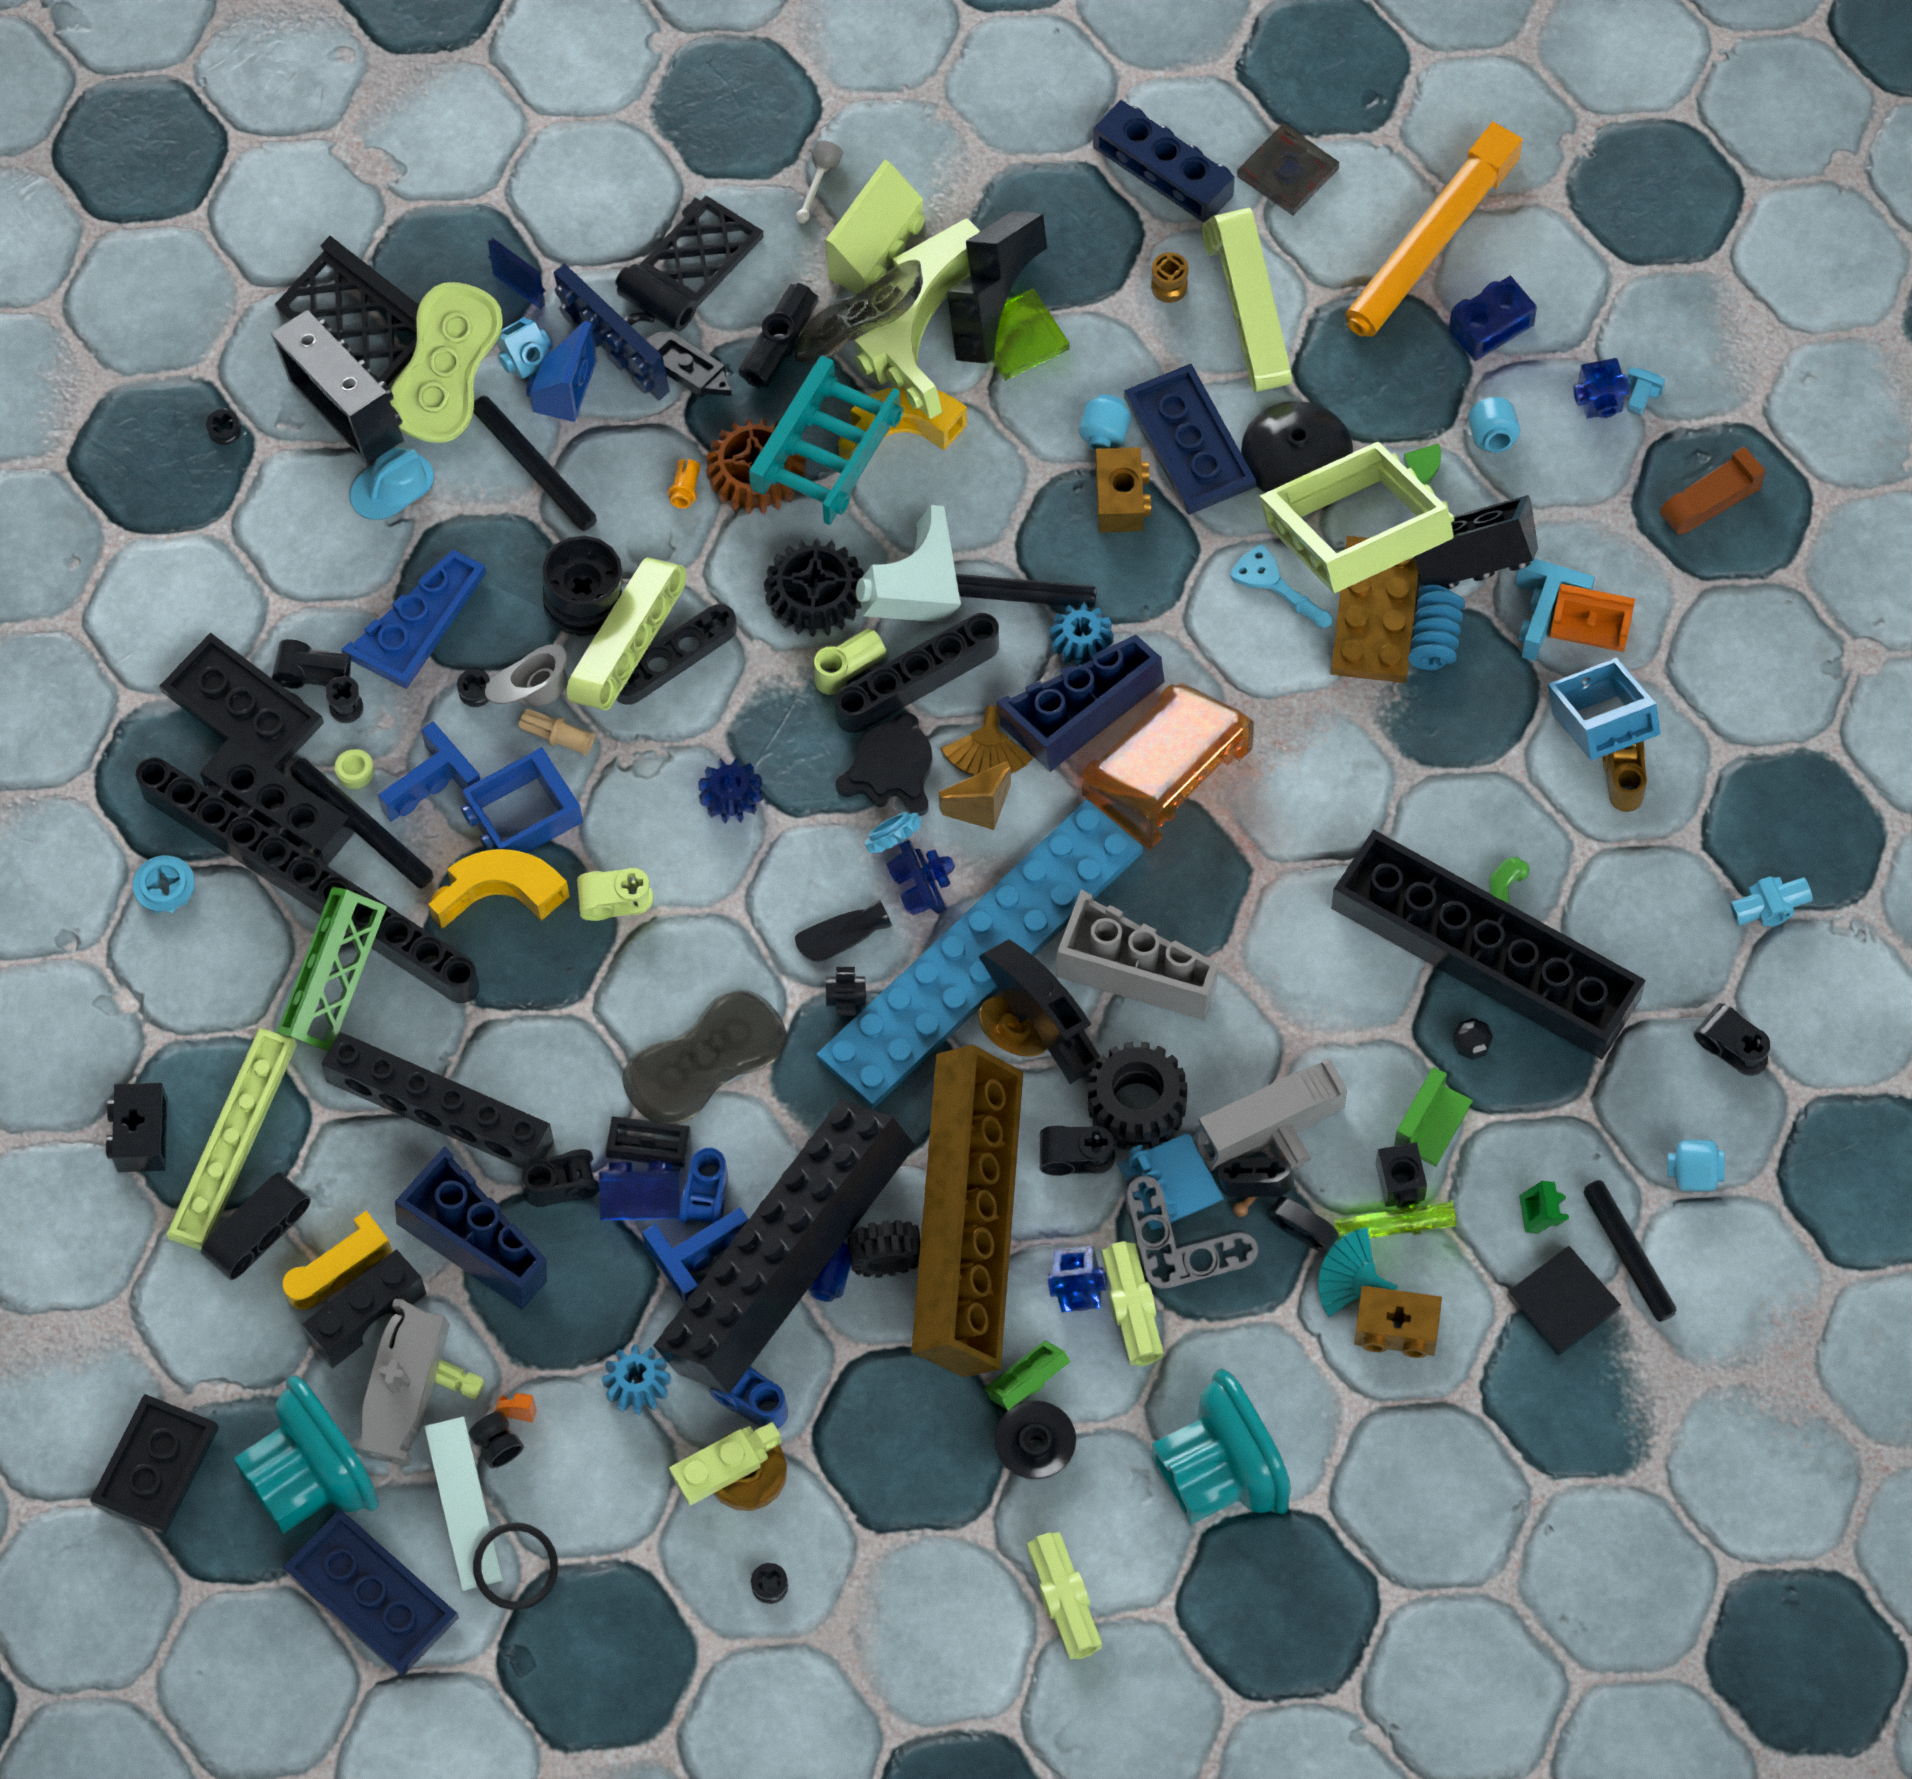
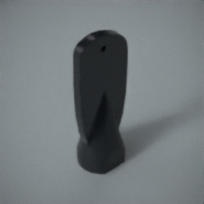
M878 900L866 909L840 914L797 933L795 943L800 953L814 962H820L857 945L869 937L875 930L891 927L892 923L882 901Z

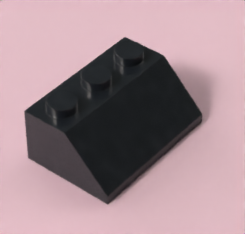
M1522 496L1454 516V521L1451 522L1454 538L1414 556L1424 586L1438 585L1448 590L1459 585V581L1473 578L1474 581H1481L1490 578L1495 574V571L1509 568L1510 571H1517L1529 566L1538 550L1530 496Z

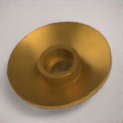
M1003 996L992 997L982 1004L978 1013L979 1024L986 1036L998 1047L1012 1054L1024 1057L1038 1056L1047 1050L1029 1018L1020 1023Z

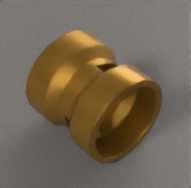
M1167 252L1157 256L1153 261L1151 289L1153 295L1158 300L1167 303L1177 302L1187 293L1189 267L1183 256Z

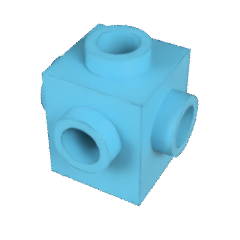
M524 317L502 329L496 342L501 351L497 354V357L507 373L511 372L518 377H526L527 379L531 375L536 376L540 363L551 353L550 349L553 348L547 333L543 329L539 330L534 321Z

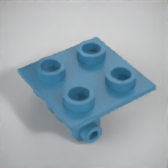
M1189 1132L1149 1150H1144L1142 1145H1138L1129 1150V1159L1117 1163L1126 1182L1131 1176L1140 1173L1151 1175L1159 1182L1163 1191L1170 1224L1224 1200ZM1144 1182L1139 1183V1190L1133 1193V1197H1138L1143 1202L1145 1211L1142 1214L1146 1212H1159L1158 1206L1154 1209L1149 1207L1147 1195L1153 1192V1188H1148ZM1157 1220L1147 1222L1152 1232L1163 1227L1161 1222Z

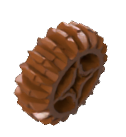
M764 417L759 422V425H753L749 418L744 427H740L733 422L731 433L721 429L719 434L720 441L712 440L711 452L706 456L707 479L710 481L713 493L719 494V500L722 504L730 501L734 512L741 506H745V511L748 515L753 511V508H760V511L765 515L767 506L770 505L779 511L781 500L791 503L793 492H798L780 483L776 485L771 484L765 495L751 490L749 470L753 465V458L757 459L777 427L778 421L771 427L767 426V421ZM789 454L784 463V469L805 478L806 467L804 466L806 458L799 454L794 456Z

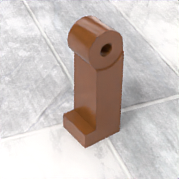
M1743 446L1732 454L1731 460L1686 488L1684 492L1672 496L1661 507L1659 513L1678 535H1683L1760 490L1766 470Z

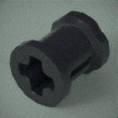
M349 676L335 677L330 680L326 686V698L330 703L331 716L340 723L356 721L362 715L364 708L362 698L359 696L358 683Z

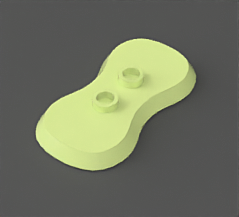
M458 282L441 283L433 287L420 302L416 317L417 343L413 357L390 389L394 397L390 401L391 405L397 410L403 422L399 425L400 430L413 438L427 442H449L457 438L467 428L474 410L473 386L475 374L480 362L495 345L502 330V312L497 301L484 290Z

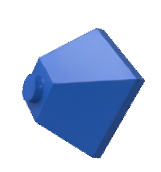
M584 321L540 363L536 376H530L526 395L531 399L532 411L534 413L572 422L576 421L597 363L592 322Z

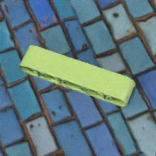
M649 557L641 562L571 674L567 685V697L570 702L605 711L611 708L681 595L686 583V570L683 565Z

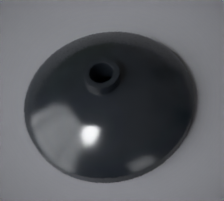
M1301 401L1276 404L1259 413L1248 425L1241 446V454L1256 479V486L1265 493L1353 453L1352 439L1344 423L1326 408ZM1300 436L1304 439L1302 441H1296L1292 437Z

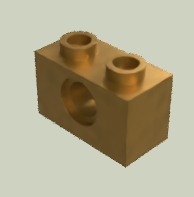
M1141 447L1096 449L1099 533L1144 531V517H1151L1150 494H1143V484H1149V461L1142 462ZM1124 487L1130 489V491L1119 492L1116 489Z

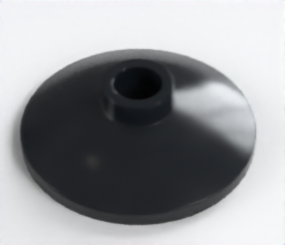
M1027 1401L1020 1403L1003 1415L996 1428L995 1448L1000 1461L1009 1471L1022 1478L1038 1480L1054 1476L1068 1465L1075 1452L1076 1432L1072 1421L1063 1410L1048 1402ZM1032 1440H1039L1043 1443V1447L1039 1450H1032L1028 1447V1443Z

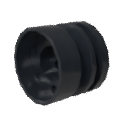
M584 535L569 537L555 544L546 554L542 567L544 612L550 622L568 634L586 636L598 633L622 594L621 561L613 547L601 539Z

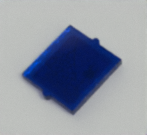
M494 238L488 241L490 253L488 258L491 260L493 275L536 307L542 309L546 305L544 298L546 290L542 286L540 272Z

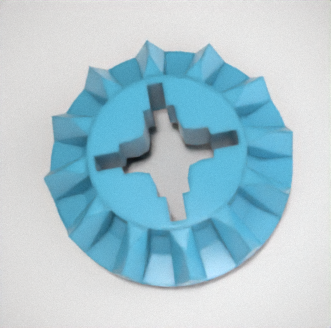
M900 813L868 833L869 838L864 842V845L869 853L883 852L912 836L914 832L919 830L922 821L918 813Z
M169 855L157 856L147 860L138 868L133 878V892L142 908L146 907L155 914L169 911L173 914L175 909L181 905L187 906L189 897L192 893H195L194 875L189 865L182 859ZM160 874H163L164 879H167L168 883H174L169 886L170 892H168L169 895L165 896V893H162L161 889H155L160 886Z

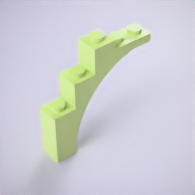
M968 218L893 258L896 270L893 280L896 287L874 298L877 310L874 320L877 327L855 339L858 351L855 361L864 376L870 375L879 386L890 381L894 388H901L905 392L910 405L915 410L920 408L929 419L941 414L942 408L935 384L918 367V351L925 328L936 309L947 297V291L970 276L966 240L980 231Z

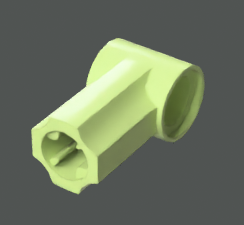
M867 628L837 647H825L819 650L814 658V684L816 688L824 694L835 695L843 687L847 686L848 680L887 657V650L880 636L875 630ZM826 669H836V670H838V671H837V672H834V673H828V672H825L824 670H826Z

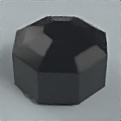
M1476 1018L1460 1022L1453 1036V1043L1457 1053L1471 1060L1485 1056L1493 1040L1488 1024Z

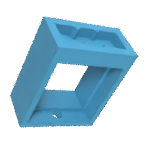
M1618 658L1548 684L1553 716L1591 761L1661 734L1656 702ZM1585 677H1588L1585 682H1582ZM1616 696L1624 704L1622 707L1588 720H1584L1577 712Z

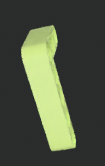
M1248 207L1213 215L1202 224L1203 241L1209 256L1220 254L1252 389L1256 393L1290 385L1292 383L1291 369L1253 212Z

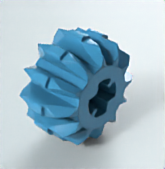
M1085 602L1081 605L1080 610L1077 611L1068 605L1066 615L1057 613L1054 618V626H1051L1049 630V638L1053 641L1052 651L1054 654H1061V661H1063L1064 665L1071 660H1075L1076 666L1082 665L1083 661L1093 660L1092 655L1108 648L1114 642V633L1110 630L1111 620L1109 617H1102V611L1099 607L1089 612Z
M634 1344L631 1348L632 1354L626 1355L624 1351L618 1349L616 1352L618 1362H606L605 1368L609 1374L602 1377L603 1387L608 1388L606 1397L609 1402L618 1401V1409L622 1413L630 1405H633L634 1413L639 1416L642 1412L641 1405L647 1404L651 1410L655 1411L657 1408L655 1398H667L668 1391L665 1385L671 1383V1375L664 1371L667 1368L666 1360L663 1357L655 1359L654 1349L650 1347L641 1355L639 1346ZM638 1375L639 1380H641L643 1376V1382L635 1384L633 1379L630 1383L631 1377Z

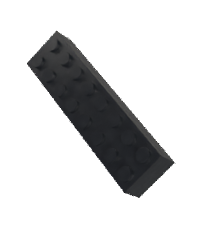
M1374 829L1333 889L1331 909L1603 1060L1641 1000L1646 981L1642 977Z
M841 1099L653 1345L677 1374L721 1392L731 1393L916 1146L894 1117Z

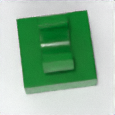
M1542 1180L1519 1195L1526 1233L1539 1234L1546 1228L1559 1226L1569 1219L1568 1214L1560 1213L1559 1204L1565 1201L1566 1197L1564 1194L1557 1192L1555 1182Z

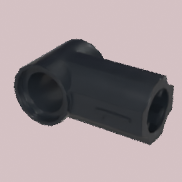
M286 639L279 642L271 678L281 686L289 689L302 688L305 683L327 686L329 681L335 677H350L352 660L350 654L314 650L304 642Z

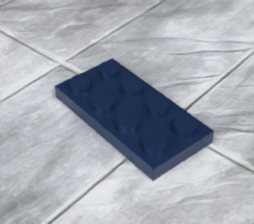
M565 263L562 264L553 273L557 286L555 292L561 303L559 310L563 317L570 324L577 323L580 325L584 321L592 322L595 347L601 345L608 352V357L616 368L621 371L625 368L632 375L635 385L643 393L647 394L650 392L660 401L670 392L663 356Z
M1192 363L1124 390V399L1188 515L1256 487V479Z
M341 1509L282 1567L284 1572L401 1678L459 1619L458 1613Z

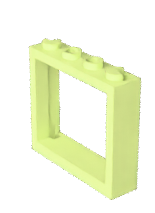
M1379 441L1260 495L1267 526L1333 593H1337L1454 538L1451 526L1454 516L1449 512L1447 502H1441L1428 484L1424 485L1418 480L1412 468H1406L1400 462L1396 453L1391 454ZM1379 481L1417 516L1339 553H1336L1301 518Z

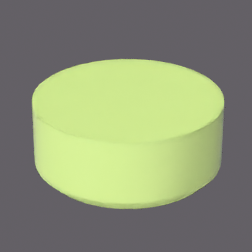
M350 749L341 753L336 759L335 772L338 781L344 787L359 789L366 786L372 780L374 766L368 753L360 749Z

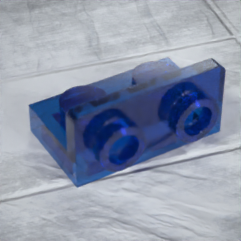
M671 1161L648 1162V1169H632V1162L608 1163L609 1169L599 1172L600 1220L679 1219L681 1168H672Z

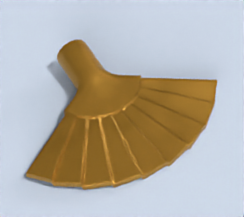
M996 706L985 707L981 728L940 748L947 760L956 768L974 776L1005 761H1008L1011 766V774L1016 773L1023 767H1026L1034 758L998 729L999 715Z

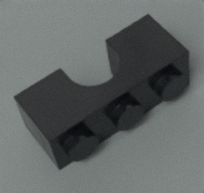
M395 1249L302 1323L308 1342L332 1369L364 1344L363 1335L373 1322L388 1313H391L392 1316L395 1314L401 1315L392 1307L394 1299H402L414 1305L427 1294L422 1277L403 1255Z

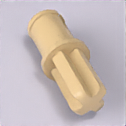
M526 709L520 717L518 725L520 730L549 740V745L551 746L559 744L584 756L589 754L595 740L593 732H587L565 723V719L562 717L554 719L531 709Z

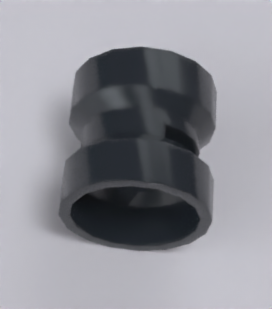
M500 1411L483 1417L468 1432L474 1444L481 1446L484 1450L483 1458L489 1468L492 1469L509 1463L524 1448L518 1435L511 1434L508 1429L509 1421L504 1413Z

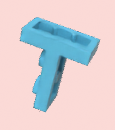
M1535 558L1529 566L1517 570L1515 586L1534 591L1529 610L1535 611L1531 621L1524 620L1518 638L1519 642L1524 643L1522 658L1537 661L1557 603L1560 584L1593 590L1595 576Z

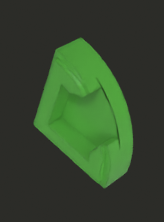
M1439 443L1404 453L1403 461L1406 468H1412L1418 480L1424 485H1429L1440 467L1441 448Z

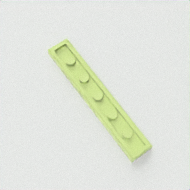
M262 1028L258 1029L166 1235L169 1240L201 1250L205 1241L214 1232L297 1046L295 1039Z

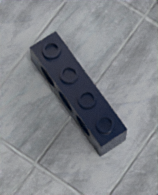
M1120 99L1093 128V148L1203 223L1213 215H1216L1234 196L1235 176L1232 175L1226 166L1214 163L1204 156L1199 148L1192 144H1186L1177 138L1168 127L1158 125L1136 106H1130ZM1167 158V159H1171V160H1169V161H1163V160H1161V159ZM1189 178H1198L1199 180H1191Z

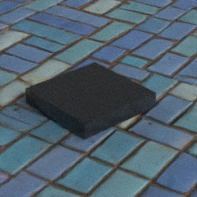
M1570 1246L1566 1247L1507 1292V1298L1558 1356L1621 1308L1618 1300Z

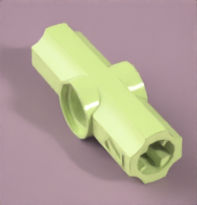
M1123 1241L1111 1244L1108 1248L1102 1250V1261L1111 1289L1109 1290V1300L1116 1326L1120 1325L1129 1365H1138L1140 1367L1153 1364L1155 1361L1163 1358V1347L1154 1319L1156 1317V1309L1150 1284L1144 1280L1135 1243Z
M1049 1532L1037 1536L1034 1540L1027 1543V1549L1033 1568L1040 1581L1039 1590L1050 1620L1054 1619L1069 1660L1088 1657L1102 1649V1642L1088 1608L1090 1607V1602L1082 1577L1078 1571H1074L1060 1532Z

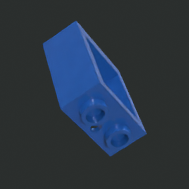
M543 747L462 790L465 805L461 807V811L470 827L477 825L483 835L479 838L485 851L506 849L528 853L583 823L580 804ZM538 779L558 812L502 841L482 808Z

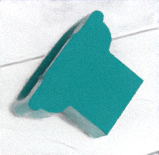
M1218 1369L1212 1376V1383L1200 1395L1198 1420L1152 1443L1151 1457L1190 1525L1238 1501L1248 1510L1255 1513H1266L1274 1510L1278 1514H1284L1289 1509L1291 1484L1282 1457L1241 1384L1232 1373L1225 1369Z
M290 1376L286 1381L287 1389L280 1394L276 1402L275 1413L280 1427L233 1458L240 1474L282 1534L328 1504H332L337 1510L341 1509L346 1513L356 1512L363 1508L369 1511L377 1509L379 1506L377 1493L368 1472L356 1452L305 1381L299 1376Z

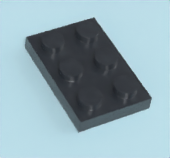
M144 1394L90 1499L92 1506L166 1535L219 1429L218 1424Z

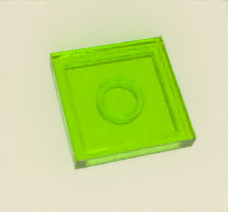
M1034 288L1007 300L1002 311L997 332L995 359L992 361L1005 381L1070 348L1069 341Z

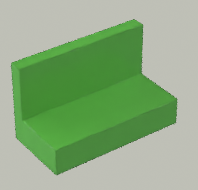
M1432 1067L1396 1130L1394 1146L1417 1142L1421 1160L1437 1167L1471 1107L1473 1100L1446 1087L1447 1073Z

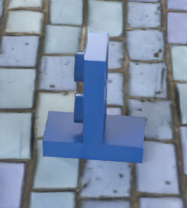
M434 721L421 729L425 747L433 756L378 794L381 810L390 822L399 816L410 814L420 801L430 794L441 792L451 779L462 790L481 780L476 769Z
M741 1207L674 1248L670 1246L657 1225L654 1224L642 1231L644 1246L685 1304L689 1296L698 1287L689 1272L691 1270L695 1272L707 1267L713 1261L714 1256L728 1248L736 1234L749 1219Z

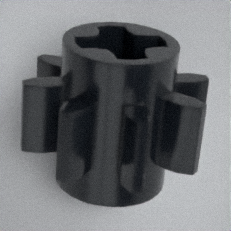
M836 967V977H826V1006H836L837 1016L856 1015V1006H866L865 976H856L855 967Z

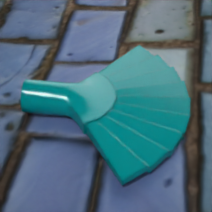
M1368 1227L1355 1230L1343 1236L1332 1246L1324 1258L1320 1268L1318 1287L1322 1307L1328 1317L1356 1298H1360L1362 1286L1397 1290L1398 1285L1380 1278L1376 1273Z

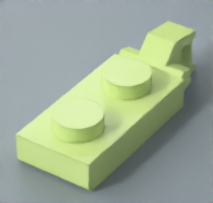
M773 1422L755 1431L752 1430L751 1426L743 1430L739 1429L669 1467V1471L690 1506L761 1468L760 1464L768 1459L766 1451L782 1443L781 1435Z

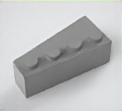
M1081 889L1057 951L1055 977L1205 1020L1216 991L1219 964L1176 940L1172 943L1157 935L1156 929L1144 923L1142 926L1123 917V912L1111 905L1108 907L1101 905L1093 900V895Z

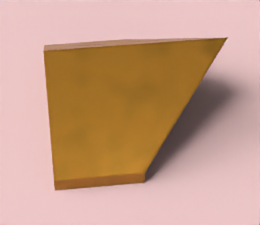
M1008 761L938 792L939 810L942 815L994 830L1011 785V766Z

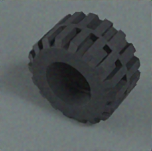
M1141 1041V1047H1134L1133 1042L1124 1043L1123 1050H1119L1117 1046L1109 1049V1058L1102 1055L1097 1060V1069L1092 1068L1090 1083H1088L1089 1117H1093V1126H1101L1111 1132L1113 1139L1117 1140V1147L1125 1149L1127 1144L1134 1145V1147L1149 1144L1150 1149L1159 1145V1139L1162 1138L1165 1142L1173 1138V1130L1179 1131L1182 1126L1187 1107L1188 1089L1187 1082H1185L1186 1074L1183 1067L1178 1068V1060L1173 1054L1166 1058V1049L1157 1046L1156 1050H1152L1148 1042ZM1138 1083L1153 1088L1159 1094L1160 1099L1148 1108L1132 1109L1121 1104L1115 1097V1094L1126 1085Z

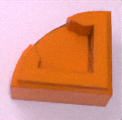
M516 1393L513 1399H507L505 1395L500 1396L494 1412L500 1411L504 1413L505 1417L533 1423L537 1409L532 1395Z

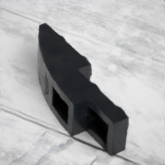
M1010 939L979 956V959L1018 1021L1022 1023L1029 1018L1069 1084L1089 1074L1092 1068L1097 1069V1060L1100 1058V1055L1084 1029L1092 1025L1067 989L1039 960Z

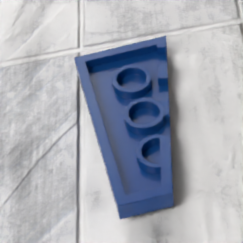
M452 550L418 580L419 585L406 596L402 594L392 603L393 608L381 619L373 620L364 629L365 633L354 643L350 641L341 649V652L350 654L352 662L407 689L486 574L485 565Z

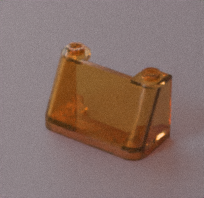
M1180 683L1176 686L1171 684L1162 692L1159 702L1099 761L1093 760L1086 766L1081 775L1084 779L1082 795L1148 850H1151L1163 838V834L1158 831V828L1167 819L1171 822L1176 817V808L1222 763L1228 766L1233 761V757L1240 762L1252 750L1254 721L1242 711L1185 683Z

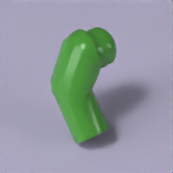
M1519 857L1505 859L1490 875V894L1509 904V886L1515 880L1520 882L1528 877L1530 871L1528 863L1522 861Z

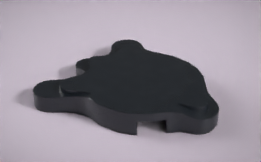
M900 713L892 720L876 725L867 731L857 747L854 764L836 780V791L843 797L864 794L877 807L886 806L890 798L896 796L901 799L910 814L918 813L919 816L925 815L929 810V803L924 792V783L930 774L933 759L931 745L928 738L919 728L918 718L911 713Z

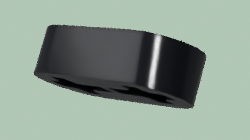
M1282 1158L1230 1159L1224 1162L1218 1169L1221 1190L1230 1197H1277L1287 1194L1294 1186L1291 1165Z
M1280 1196L1267 1211L1269 1219L1279 1229L1318 1252L1327 1253L1339 1238V1233L1328 1221L1287 1197Z

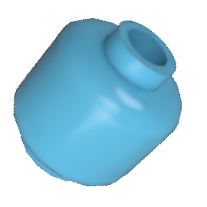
M1107 394L1098 395L1096 399L1088 401L1085 405L1079 434L1083 440L1088 442V447L1094 451L1096 449L1118 448L1125 442L1131 413L1125 407V402L1122 399Z
M1489 397L1476 403L1470 410L1468 415L1469 426L1474 443L1480 449L1488 452H1502L1510 448L1519 438L1520 425L1514 406L1507 399Z
M1681 1140L1677 1145L1676 1153H1668V1177H1676L1677 1187L1681 1191H1714L1718 1186V1182L1725 1181V1150H1718V1145L1713 1140Z

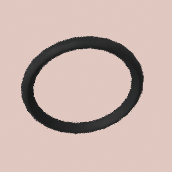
M507 1523L494 1528L480 1541L474 1555L473 1574L481 1593L491 1603L509 1610H523L541 1602L550 1593L558 1574V1558L550 1539L541 1530L525 1523ZM509 1531L526 1532L536 1537L545 1547L550 1560V1571L544 1587L536 1595L523 1601H508L496 1596L488 1588L482 1575L481 1562L487 1546L494 1538Z

